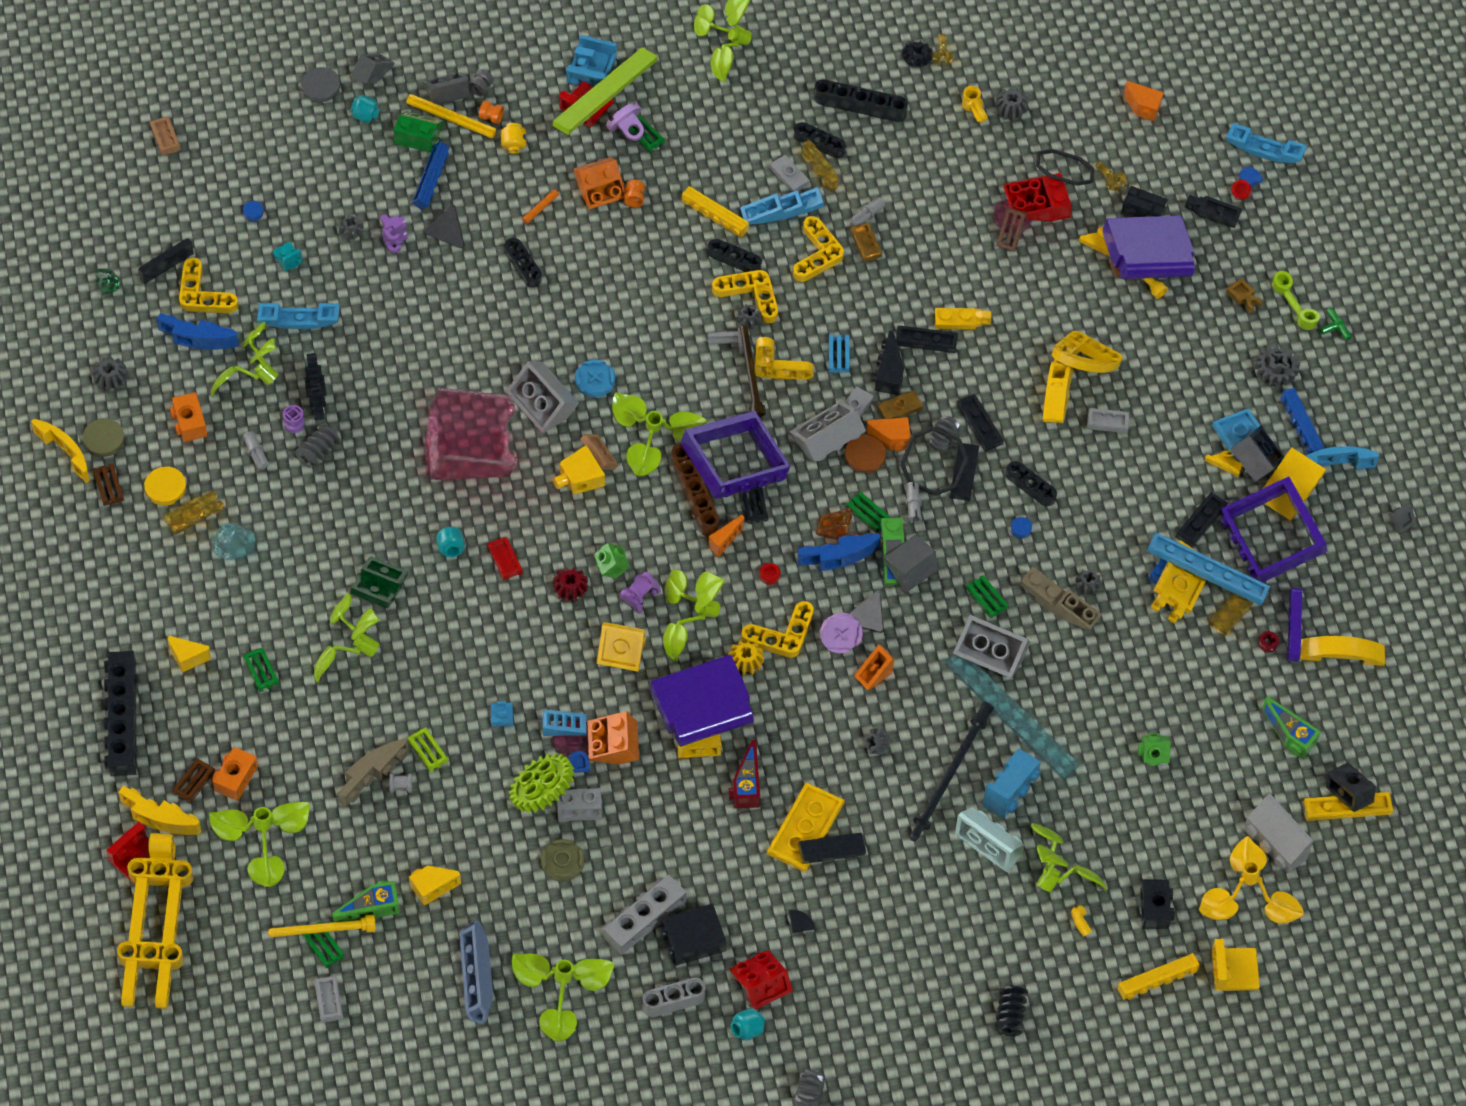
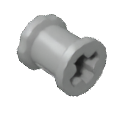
M390 773V793H394V791H408V793H412V774H408V776H395L394 773Z

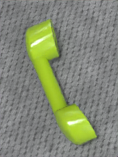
M1278 271L1272 280L1273 289L1277 293L1284 295L1298 316L1297 324L1300 328L1305 330L1316 328L1320 314L1313 309H1302L1290 291L1293 284L1292 276L1286 271Z

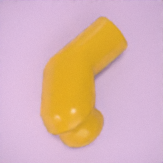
M1078 905L1071 910V915L1075 926L1084 937L1092 932V929L1083 917L1087 913L1085 907Z

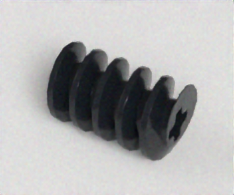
M1007 986L1000 990L998 1013L996 1014L994 1026L996 1031L1009 1037H1016L1022 1034V1031L1019 1029L1023 1028L1021 1021L1024 1020L1025 1015L1022 1012H1025L1026 1007L1022 1004L1027 1003V999L1024 997L1028 995L1027 989L1019 986Z

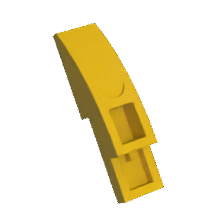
M1056 359L1050 365L1043 422L1064 423L1074 368Z
M124 785L118 792L120 801L131 808L133 819L143 825L179 835H199L202 832L199 819L193 814L188 815L184 813L175 803L169 804L164 800L159 806L154 800H147L142 797L136 789H129Z

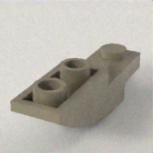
M1033 566L1019 583V585L1035 596L1034 601L1080 628L1090 631L1102 615L1070 589L1064 591Z
M400 739L385 744L353 764L346 771V785L338 792L339 802L347 807L350 802L357 800L360 791L364 787H368L373 782L374 777L381 781L385 776H389L393 772L395 765L399 761H403L408 755L407 740Z

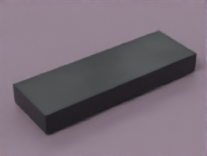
M186 238L139 267L138 271L141 282L145 285L193 255V245L190 239Z
M898 325L896 335L898 346L956 353L958 333Z
M976 394L957 401L959 410L985 452L1003 445V438Z
M963 443L968 456V462L957 487L951 490L950 498L970 501L979 445ZM960 446L958 447L952 485L964 461Z
M1211 492L1180 528L1175 537L1193 548L1222 514L1221 508L1228 506V502Z
M862 832L798 842L802 864L863 856L866 854Z

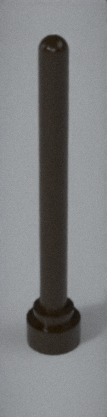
M741 325L740 333L752 399L749 412L756 411L759 417H763L766 415V409L759 398L749 331L746 325Z

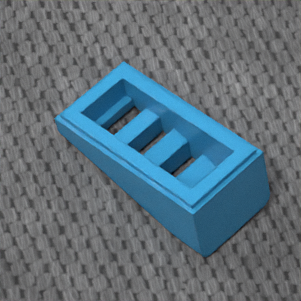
M543 710V736L586 735V714ZM549 721H554V725H550ZM558 721H562V726H558ZM567 721H571V727H567ZM576 721H580V728H576Z

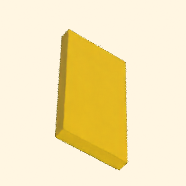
M806 782L768 848L767 855L806 873L811 863L802 864L798 842L825 838L841 811L845 800Z

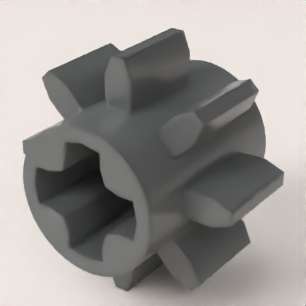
M348 215L344 220H340L339 233H344V239L355 240L358 236L363 235L362 229H364V224L359 222L358 216Z
M745 304L742 309L738 308L736 322L746 325L749 329L753 330L755 325H760L761 311L756 310V305Z
M1083 569L1081 576H1076L1075 582L1078 583L1076 590H1080L1084 596L1086 594L1095 595L1096 589L1101 588L1102 583L1099 582L1101 575H1097L1093 569L1087 571Z
M870 729L871 734L864 736V746L870 750L869 754L882 755L885 754L884 749L890 748L891 737L885 733V729Z

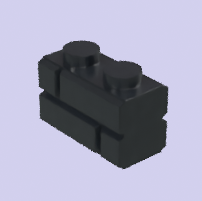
M1131 186L1124 199L1121 213H1124L1127 217L1164 216L1168 199Z

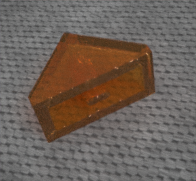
M846 508L820 516L816 535L835 540L849 535L853 509Z

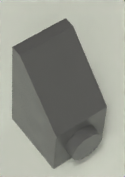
M380 53L361 54L351 75L356 77L357 82L362 85L376 84L395 63Z

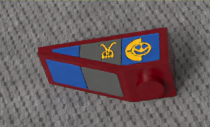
M756 740L751 741L733 778L732 788L728 789L729 801H733L734 809L760 808Z

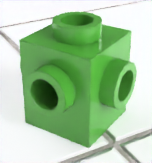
M607 543L594 554L597 567L602 576L617 578L630 568L626 552L622 546Z
M1149 733L1148 736H1142V743H1138V755L1142 757L1143 762L1152 766L1159 765L1160 763H1170L1171 742L1169 737L1161 736L1159 733Z

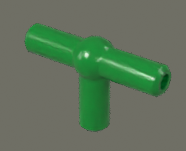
M1332 307L1328 308L1326 313L1332 320V323L1321 327V334L1324 335L1338 329L1345 340H1350L1352 335L1346 328L1344 320L1337 315Z

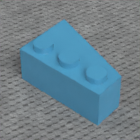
M1018 749L1006 762L1004 770L996 774L997 780L994 784L990 782L987 784L983 806L1004 819L1009 813L1013 814L1018 806L1017 801L1019 798H1024L1030 789L1029 784L1032 781L1036 782L1041 774L1039 770L1041 761Z

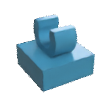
M576 47L574 54L578 61L577 65L580 68L588 69L589 65H597L598 57L595 50Z
M498 701L491 704L492 727L513 726L512 703Z

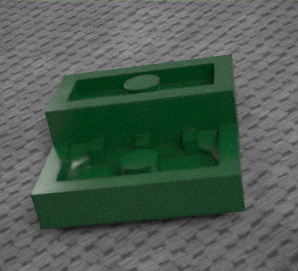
M370 556L361 568L360 576L352 585L350 594L388 609L399 593L408 575V571Z

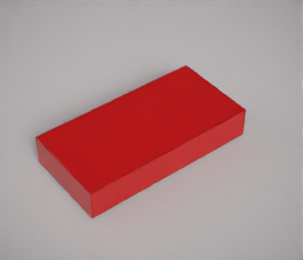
M507 536L487 543V548L503 581L523 573V569Z

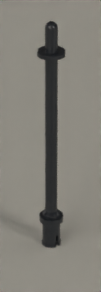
M982 702L977 714L972 716L970 720L972 727L923 814L914 817L913 822L916 826L910 835L911 841H917L923 829L929 830L931 828L929 819L977 733L987 726V720L994 710V706L989 702Z

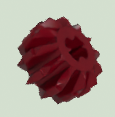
M565 566L564 572L558 570L557 576L553 578V591L557 593L559 599L565 597L566 603L569 599H573L576 602L577 597L583 598L584 592L588 591V578L584 576L582 570L576 572L575 566L572 570Z

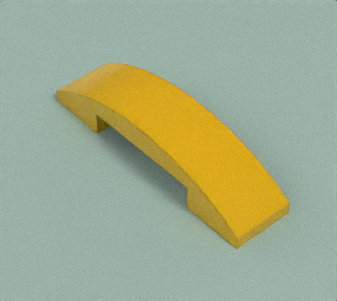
M33 419L31 421L33 432L46 445L51 441L58 444L72 458L73 471L85 483H88L90 479L85 458L72 438L52 424Z
M1347 636L1310 637L1301 639L1300 660L1321 661L1322 657L1363 660L1364 665L1385 666V645L1367 639Z

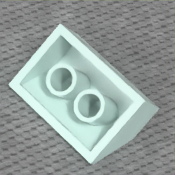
M971 807L958 815L955 835L1005 872H1008L1023 855L1024 844L1017 836H1012L1006 832L1002 825L988 819L984 812L977 811Z

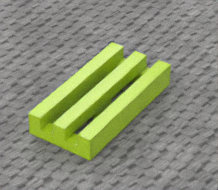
M426 727L407 737L408 742L430 773L436 767L438 769L442 764L449 763L447 756ZM421 735H425L441 759L437 760ZM414 739H417L418 742L421 744V746L423 747V749L425 750V752L428 754V756H429L430 759L432 760V762H433L432 764L430 763V761H429L428 758L425 756V754L423 753V751L421 750V748L419 747V745L416 743V741H415Z

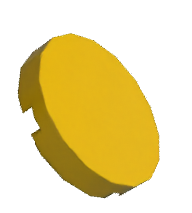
M159 467L153 470L144 482L147 497L153 503L162 506L176 503L175 501L179 498L181 499L186 492L185 477L182 472L172 467Z

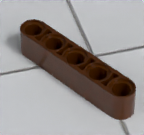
M681 443L676 444L671 451L673 469L701 534L709 537L718 530V514L701 475Z

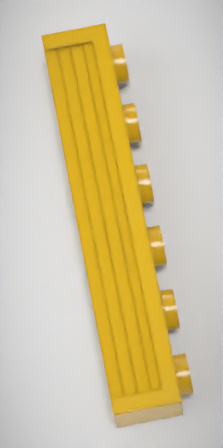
M688 186L682 193V202L685 205H689L695 211H699L705 217L712 219L715 223L733 232L736 236L742 238L749 230L748 221L694 188Z
M1194 953L1120 982L1117 989L1123 1000H1130L1137 994H1145L1152 988L1155 990L1162 984L1167 985L1175 979L1180 980L1189 973L1190 975L1196 973L1199 963Z

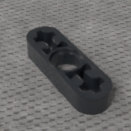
M805 122L797 123L794 126L793 136L798 142L833 158H841L845 155L846 143L844 140ZM817 137H822L825 139V141L823 143H817L814 139Z
M518 238L506 240L504 244L505 254L524 283L529 287L539 286L542 282V272L521 240ZM511 246H513L514 248H517V253H518L517 255H516L515 250H514L513 248H510ZM521 259H525L529 263L525 266H521L518 264V261ZM529 271L533 277H536V279L529 277Z
M713 239L708 243V255L717 261L744 272L761 270L762 259L757 254L720 239ZM736 253L740 258L733 260L729 256Z
M1018 461L1010 462L1007 465L1006 478L1043 506H1051L1056 502L1057 491L1052 485ZM1033 480L1037 483V486L1028 487L1026 482ZM1044 494H1045V495L1051 494V497L1047 496V497L1045 498V497H1044Z

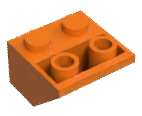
M609 157L573 169L578 188L588 209L624 199L625 190L616 159Z
M627 711L587 721L590 761L620 765L639 760L638 723Z

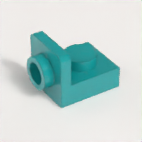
M291 242L272 250L273 256L285 272L303 263L302 252L300 249L296 250Z

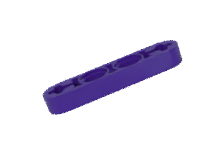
M1291 587L1289 596L1287 660L1299 662L1301 652L1302 588Z

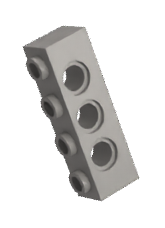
M667 875L664 879H658L652 889L641 893L634 904L631 906L627 905L616 919H610L604 925L603 938L622 956L662 922V918L670 916L686 902L687 892L670 875ZM663 898L665 901L657 902L655 899ZM645 911L649 914L646 916H641L638 913ZM624 925L632 926V928L628 930L623 929L622 927Z

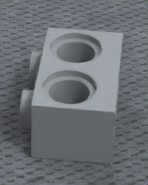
M601 788L564 790L566 794L559 796V801H557L558 822L602 820Z

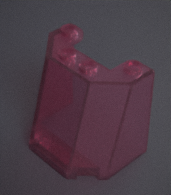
M438 388L428 412L429 429L425 432L426 474L430 475L431 480L510 477L513 469H516L518 462L514 452L508 450L510 432H507V423L510 416H513L515 412L512 396Z

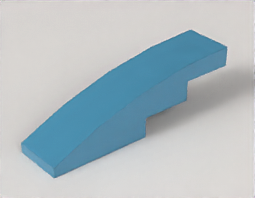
M816 187L799 194L798 190L781 197L776 193L742 206L740 209L743 219L748 221L749 225L802 215L823 208L825 204L819 188Z

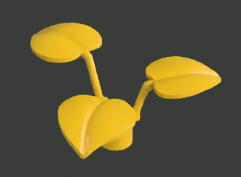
M1246 836L1235 846L1230 856V865L1233 870L1242 872L1233 895L1230 896L1229 892L1225 889L1213 888L1204 894L1199 907L1200 913L1207 918L1227 920L1238 911V904L1234 899L1242 884L1245 883L1252 886L1259 883L1266 902H1268L1265 906V914L1268 919L1278 924H1285L1297 920L1304 915L1301 904L1292 895L1277 891L1273 893L1271 899L1268 897L1262 882L1263 878L1259 877L1260 871L1266 866L1267 858L1264 851L1249 836Z

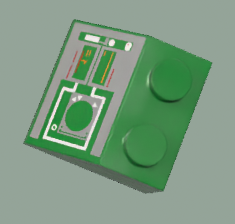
M406 111L399 115L394 127V143L431 153L433 145L436 144L444 125V120Z

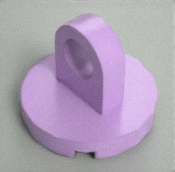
M634 102V106L628 104L614 114V120L612 122L608 120L606 123L610 132L620 129L630 141L640 140L644 133L643 125L636 117L642 109L637 102ZM635 126L639 129V133L631 135L628 129Z
M844 612L828 617L820 629V638L824 646L829 651L839 654L847 653L853 647H857L863 636L862 626L858 619L852 614Z

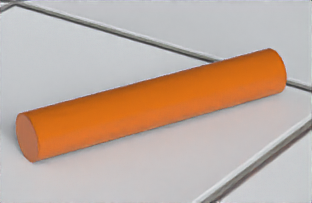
M553 189L522 218V221L528 224L559 196L558 191Z

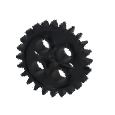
M316 353L306 354L308 366H305L306 377H304L306 395L309 398L310 409L313 408L315 420L325 419L323 407H326L325 396H327L324 375H322L321 364L318 365Z

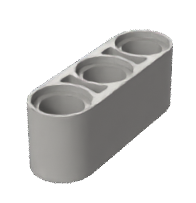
M691 978L646 991L643 995V1012L649 1017H657L699 1005L705 999V983L699 978ZM693 989H698L701 992L698 994H693L690 991ZM677 995L679 998L672 1000L669 996ZM650 1001H655L658 1004L655 1006H650L647 1003Z

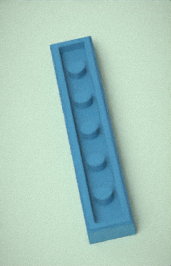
M1155 532L1147 549V552L1260 606L1270 588L1267 584Z

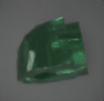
M107 268L95 270L96 283L102 295L116 292L119 289L120 279L114 271Z

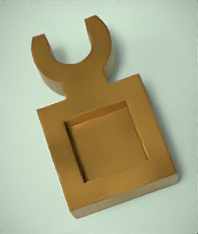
M1242 278L1226 290V293L1239 306L1244 303L1246 310L1250 313L1254 311V306L1251 304L1257 305L1258 308L1262 305L1261 299L1254 296L1255 290Z

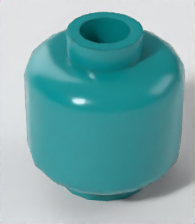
M360 95L358 98L355 97L350 112H352L353 118L370 123L372 118L377 119L380 109L377 108L378 102L375 99Z
M446 527L438 532L436 542L440 554L445 557L454 558L464 551L465 541L460 529Z
M748 1008L733 1016L731 1030L735 1037L743 1041L751 1040L763 1033L765 1018L757 1010Z

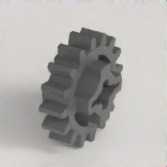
M1275 344L1274 349L1267 346L1266 351L1262 349L1260 355H1257L1255 369H1258L1257 376L1263 375L1262 381L1269 380V385H1272L1273 382H1276L1277 387L1280 386L1281 382L1288 385L1289 380L1293 382L1295 376H1298L1300 362L1297 361L1298 355L1292 356L1293 350L1286 351V346H1283L1282 349H1279L1278 344Z

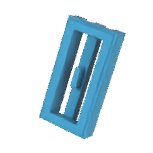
M829 334V372L849 373V335L833 337V334ZM833 342H837V367H833ZM841 343H845V368L841 367Z

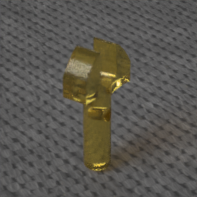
M942 33L938 36L939 51H933V61L937 66H940V58L943 56L946 59L947 67L953 60V52L947 51L946 35Z
M1101 161L1096 163V168L1108 178L1106 187L1109 190L1119 192L1120 186L1115 182H1119L1125 188L1126 176L1122 172L1114 174Z

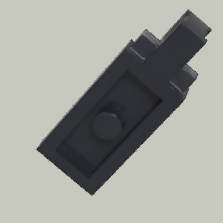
M1189 195L1185 207L1194 211V213L1233 228L1236 227L1242 213V208L1206 195L1199 198Z

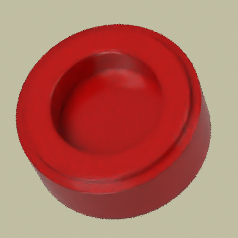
M1237 180L1233 183L1231 192L1236 199L1246 200L1251 196L1252 187L1246 180Z
M774 563L764 564L760 568V580L768 585L777 583L780 579V568Z

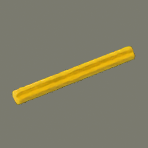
M409 94L406 103L408 105L489 138L495 136L496 128L415 95Z

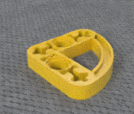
M1072 331L1059 341L1051 354L1054 359L1065 365L1095 373L1114 371L1119 368L1123 359L1120 353L1079 331ZM1082 352L1093 359L1084 358L1077 354Z

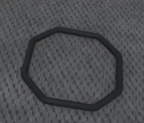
M1055 149L1037 152L1036 167L1048 177L1077 186L1094 182V167L1083 158ZM1055 153L1079 160L1090 169V180L1077 182L1053 175L1040 165V157L1043 154Z
M930 427L911 437L901 460V467L907 482H912L905 462L915 438L934 431L958 441L964 461L954 484L937 492L919 485L920 490L938 496L957 487L968 462V456L959 437L936 427Z

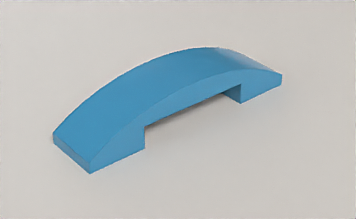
M1235 123L1232 124L1226 136L1228 142L1249 154L1282 163L1301 162L1307 149V145L1291 140L1284 144L1251 134V128Z
M259 303L257 322L262 323L265 321L268 326L285 329L326 327L338 323L340 304L319 303V308H280L279 303Z
M1340 446L1321 449L1306 455V457L1320 466L1354 463L1355 469L1376 467L1379 454L1364 448Z

